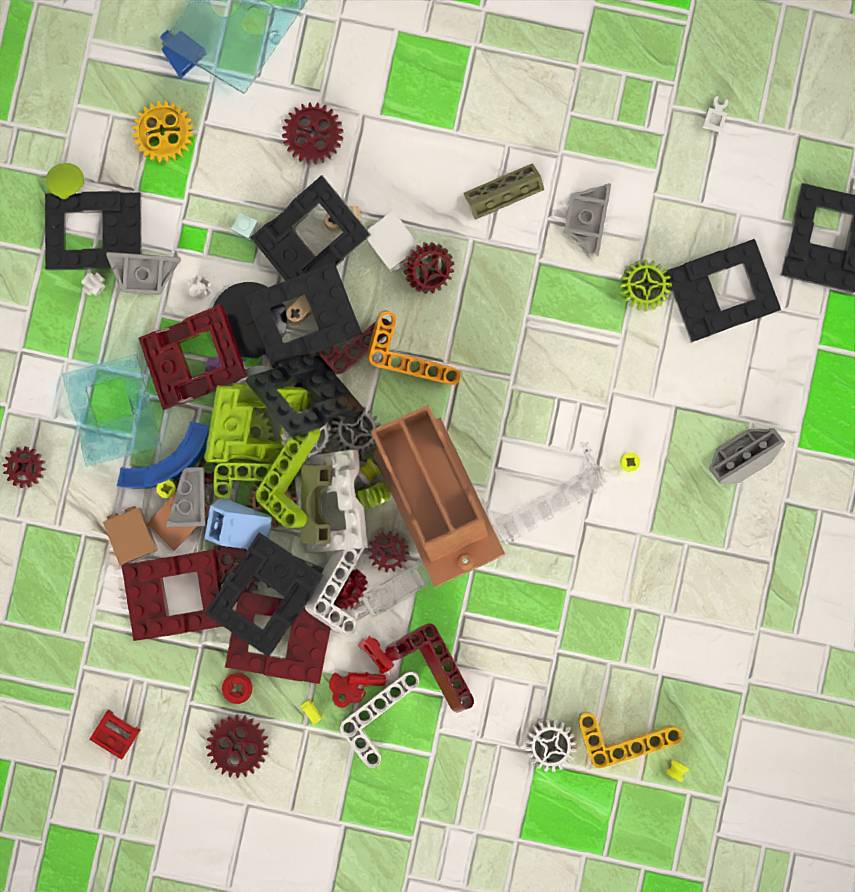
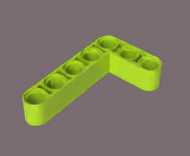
M320 429L308 432V435L304 433L292 438L290 437L256 492L257 501L286 528H301L307 522L305 512L284 493L319 439Z

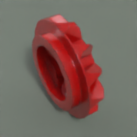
M233 673L223 681L222 694L230 703H244L252 694L253 685L250 678L244 674ZM233 683H236V685L244 683L241 687V693L237 691L231 694L234 689Z

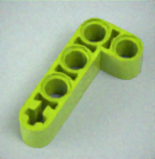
M230 459L227 462H217L214 469V494L220 499L229 497L232 489V480L263 481L274 462ZM224 465L228 467L229 471L222 474L218 471L219 466ZM240 466H245L248 472L240 474L237 469ZM263 466L268 471L266 474L261 475L257 472V469ZM224 484L228 487V490L220 492L217 487Z

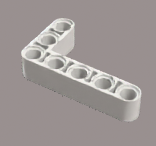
M364 548L335 550L322 572L323 578L305 606L308 613L333 630L346 635H352L356 632L357 622L354 618L334 606L333 603Z
M409 670L347 716L341 723V733L365 765L370 768H375L380 764L381 753L363 728L418 686L419 676L415 671ZM414 675L416 682L413 685L407 684L405 681L406 676ZM398 687L401 693L399 696L394 697L390 694V689ZM376 699H383L385 706L377 708L374 704ZM362 710H366L369 712L370 717L367 720H363L360 718L359 713ZM351 722L354 724L355 729L348 732L344 729V724ZM357 738H364L366 745L359 747L356 745L355 740ZM375 753L378 756V760L376 762L368 761V754Z

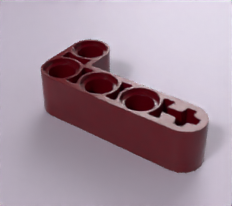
M382 318L384 325L390 323L389 320ZM375 322L341 352L335 346H331L332 353L329 356L323 355L322 350L318 352L333 372L339 375L344 374L367 355L369 345L364 344L363 339L365 336H372ZM385 333L379 334L380 338L377 341L378 343L382 342L386 338ZM352 348H357L360 352L355 358L349 356V351ZM336 361H343L345 367L342 370H336L334 368Z

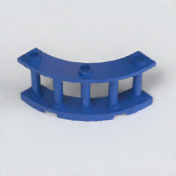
M190 421L186 436L171 455L157 464L148 467H121L117 487L147 489L157 487L158 484L171 478L175 480L180 478L184 469L193 468L205 454L210 425Z

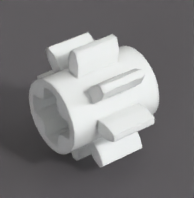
M89 273L81 282L84 285L82 290L89 296L92 294L97 296L105 288L103 284L105 279L98 273L95 275Z
M197 275L188 282L190 285L189 293L196 299L200 298L203 300L204 297H208L212 292L209 289L212 286L211 282L205 276Z

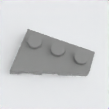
M204 467L186 468L183 470L166 527L206 526Z

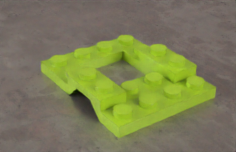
M232 383V386H217L205 453V460L207 462H227L231 458H248L258 462H275L284 446L281 443L283 440L281 435L279 436V441H260L258 438H248L253 408L266 407L247 384ZM283 387L277 389L296 413L297 411L303 412L306 409L309 393L305 388ZM281 426L280 434L284 433V431H283V429H282V426Z

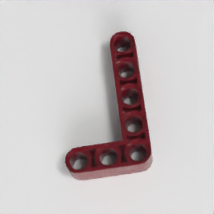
M428 623L418 627L386 647L385 654L391 661L401 659L419 649L451 710L459 713L473 707L474 698L435 625Z

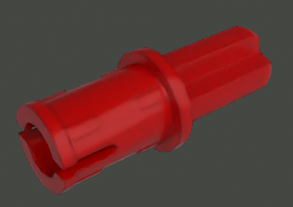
M348 672L347 684L364 685V687L368 685L385 686L386 676L382 674H369L368 672Z

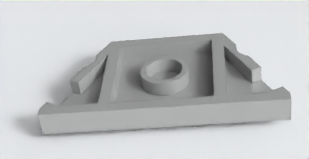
M611 183L573 193L570 195L564 233L597 257L600 251Z
M106 252L121 291L128 293L161 295L166 283L172 277L173 271L181 261V257Z

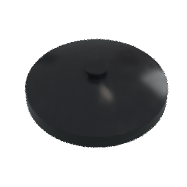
M242 282L230 286L219 295L213 305L214 307L223 304L241 358L250 359L266 355L244 296L267 288V286L256 282ZM281 303L270 307L280 336L283 339L287 329V312L284 304Z

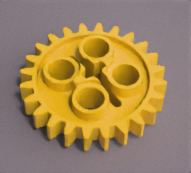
M167 100L164 102V105L157 101V106L155 107L150 103L149 110L143 107L145 113L138 112L140 119H134L138 125L132 126V129L137 131L132 134V137L137 139L134 144L136 146L140 145L138 148L139 152L145 150L144 157L151 155V161H154L157 157L159 163L162 162L163 158L169 163L170 157L177 161V154L183 157L181 151H189L186 145H192L193 143L189 138L194 137V134L189 132L194 130V126L189 125L193 121L191 118H187L189 115L187 111L182 113L183 108L181 106L176 109L174 102L169 106ZM169 118H176V122L173 125L167 124ZM151 120H156V126L149 128L148 123ZM165 128L164 135H161L162 129ZM172 136L179 137L178 142L175 144L169 143ZM153 139H159L160 142L157 146H151Z

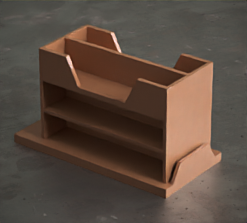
M429 404L371 431L378 446L371 449L435 588L505 556V552L441 417L435 418ZM463 559H468V562L463 563Z

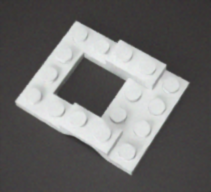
M358 449L310 456L309 460H305L302 465L332 466V485L327 487L323 493L337 492L339 511L344 510L346 530L331 531V544H307V553L368 547L364 507L356 499L354 491V480L360 471ZM302 466L299 469L300 476L294 477L296 497L298 498L297 506L300 509Z

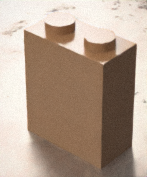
M136 506L125 509L124 514L118 516V513L107 516V520L103 522L119 565L158 551L142 508H136Z

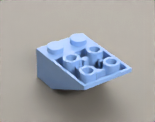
M219 498L210 505L204 539L221 546L248 549L259 532L269 538L272 516L228 499Z

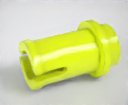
M308 699L300 705L302 707L301 711L306 713L314 725L323 717L314 706L315 702Z

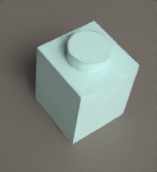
M240 212L232 227V231L251 241L250 237L255 234L259 223L257 220Z

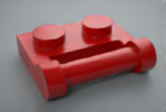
M368 636L358 644V647L360 649L363 648L378 666V671L384 674L395 665L382 651L377 639Z
M108 709L89 740L122 760L141 729L129 725ZM110 721L131 734L130 737L127 739L106 726L107 722Z

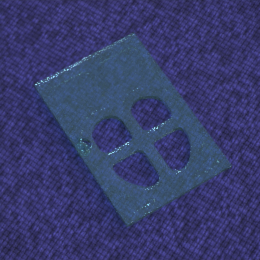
M191 0L162 42V45L245 95L308 0H287L286 5L281 9L274 7L265 0H242L235 13L229 17L217 15L211 7V0ZM252 7L259 9L274 20L270 29L264 34L252 35L242 28L241 22Z

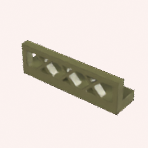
M532 163L463 194L476 220L545 189L541 175ZM530 171L533 172V174L529 176H524V174ZM515 180L510 184L507 183V181ZM493 187H497L496 190H494V191H489V189H491V188H493ZM475 195H480L479 197L471 200L470 198Z

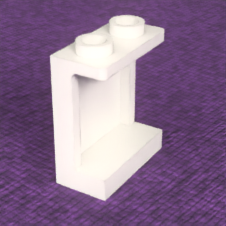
M394 211L367 229L371 236L366 241L370 243L387 266L389 272L393 270L397 272L404 267L403 263L407 261L406 256H412L410 250L416 251V245H419Z

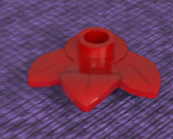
M335 672L330 678L329 688L333 693L332 701L339 708L347 707L350 703L360 702L366 692L358 688L359 685H348L347 676L342 678ZM339 695H344L345 701H340Z

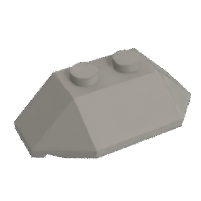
M774 428L748 429L716 449L709 471L719 484L740 483L771 464L784 446L785 441Z

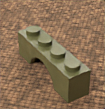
M302 465L301 509L307 516V522L301 527L300 543L315 545L331 544V524L324 518L321 510L323 492L332 485L331 465Z

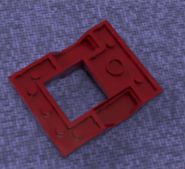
M223 304L185 318L178 324L138 338L163 410L215 392L217 386H228L247 377ZM210 331L221 367L192 378L181 343Z
M214 549L121 565L133 641L223 627L204 614L221 589ZM197 572L203 610L169 615L163 578Z
M243 592L237 601L235 611L251 622H254L255 614L272 617L283 599ZM304 607L294 624L291 625L285 658L273 655L267 657L261 653L248 651L249 644L231 632L224 667L263 674L265 676L320 684L331 628L308 613Z

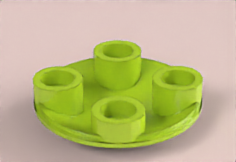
M72 163L58 164L51 168L46 176L48 190L61 199H67L78 192L85 184L83 172Z

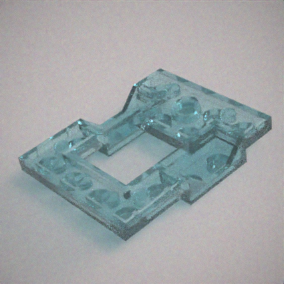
M137 354L62 374L71 411L80 434L81 449L86 467L162 447L149 392L146 389ZM123 378L132 415L97 424L87 388Z

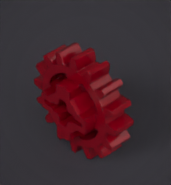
M17 447V452L10 451L11 457H5L8 463L3 464V467H7L3 474H9L7 481L14 480L13 486H17L20 483V488H24L25 484L31 488L32 482L38 484L37 478L44 477L41 471H46V468L42 467L45 461L39 459L42 454L38 453L35 455L36 449L32 448L29 452V447H24L23 451L21 447ZM26 454L31 457L24 460L23 457H21V455ZM22 464H27V471L21 470L23 468ZM25 475L28 480H20L18 477Z
M389 531L388 535L381 532L382 537L374 536L376 542L370 541L373 548L368 549L369 552H372V555L368 558L374 559L372 565L378 564L379 571L383 567L385 568V573L388 572L389 568L395 572L396 566L402 568L401 562H407L404 555H409V552L405 551V548L409 546L403 545L405 538L398 539L399 533L392 536V531ZM384 539H391L389 544L382 545L379 543ZM397 542L401 547V554L396 551L395 546ZM389 546L392 547V552L397 556L389 555L386 557L385 552L380 547L386 549ZM376 549L381 553L380 561L376 557ZM390 559L397 560L394 564L386 565Z
M352 569L334 604L340 609L344 608L347 610L349 606L353 608L354 603H359V598L364 597L362 593L367 590L365 587L368 583L365 580L366 576L359 570Z

